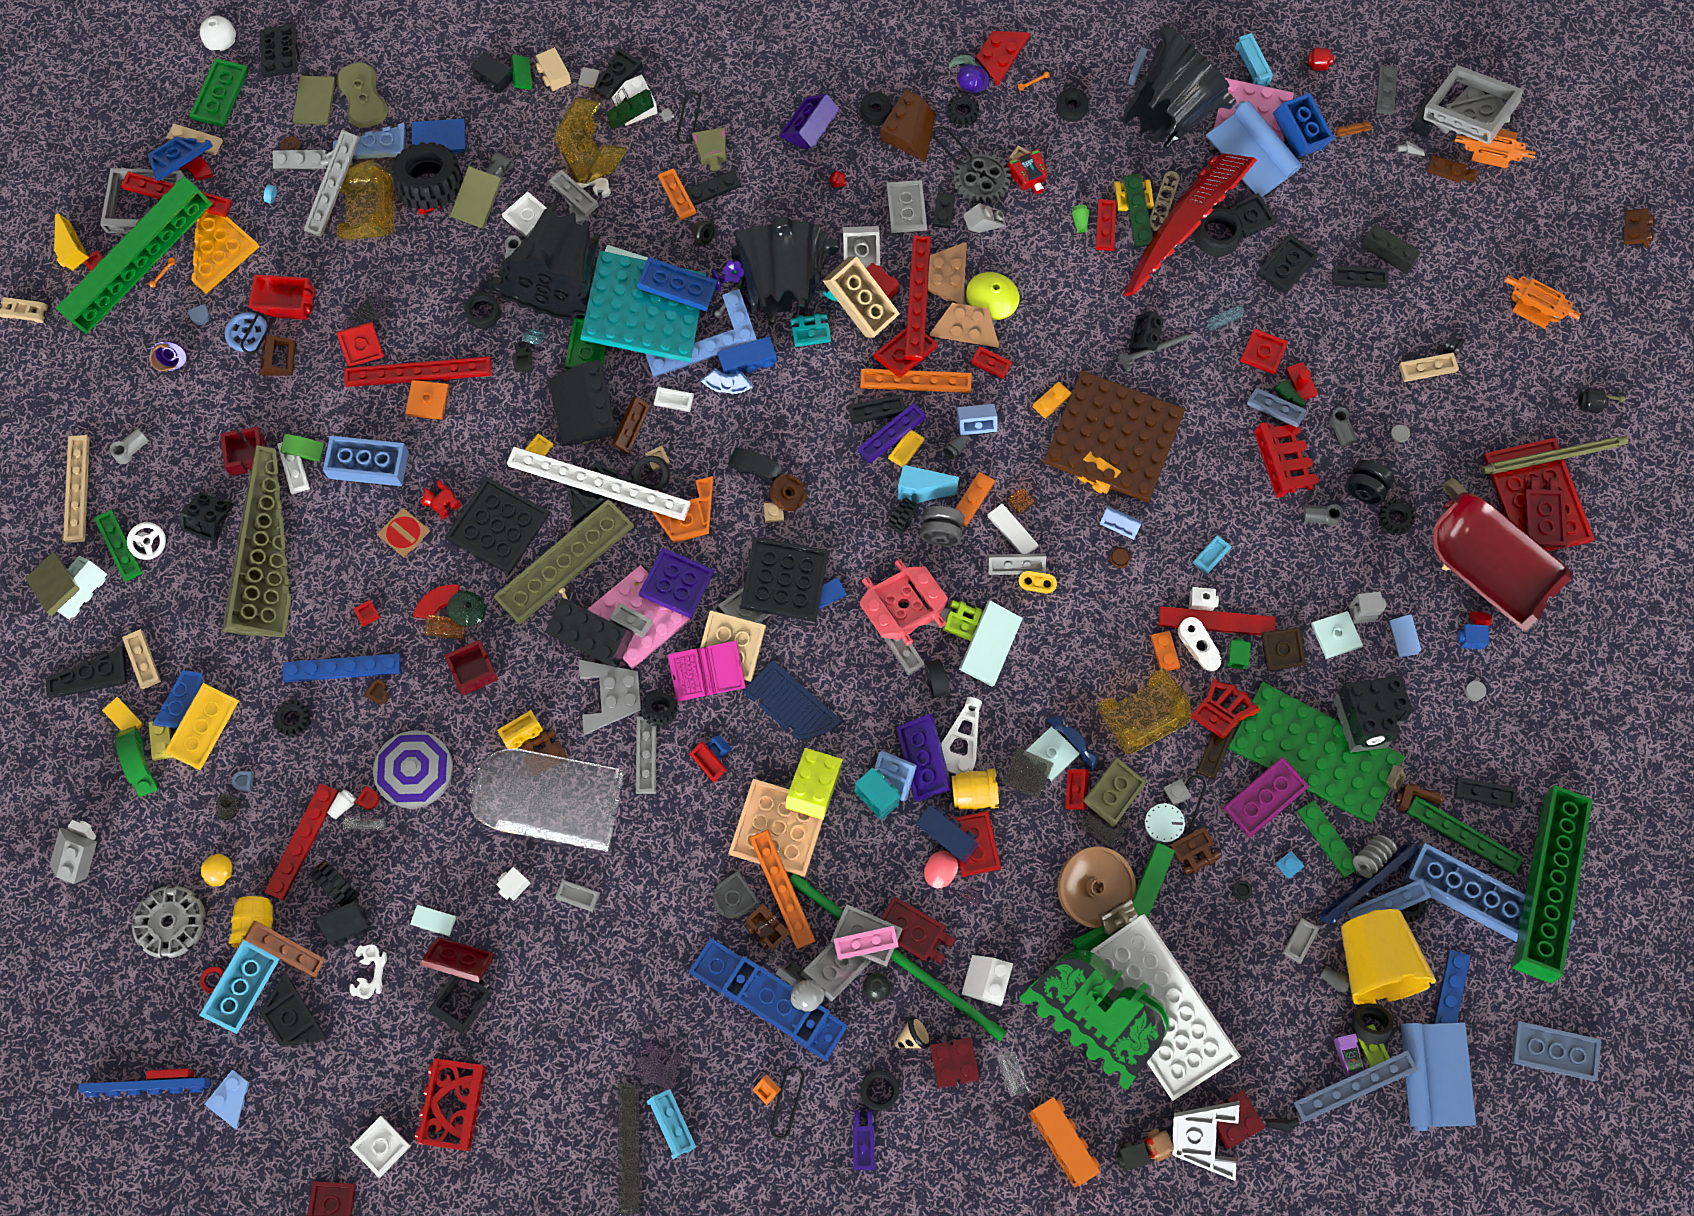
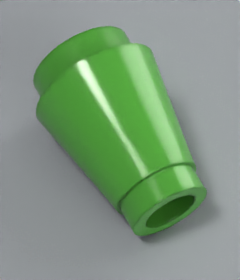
M1086 205L1074 206L1072 216L1077 233L1087 232L1089 209H1087Z

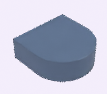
M206 304L188 310L190 319L194 324L204 325L209 321L210 314Z
M239 771L235 773L232 777L233 787L238 791L251 792L254 772Z

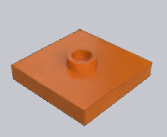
M412 380L405 411L406 416L443 420L449 385Z

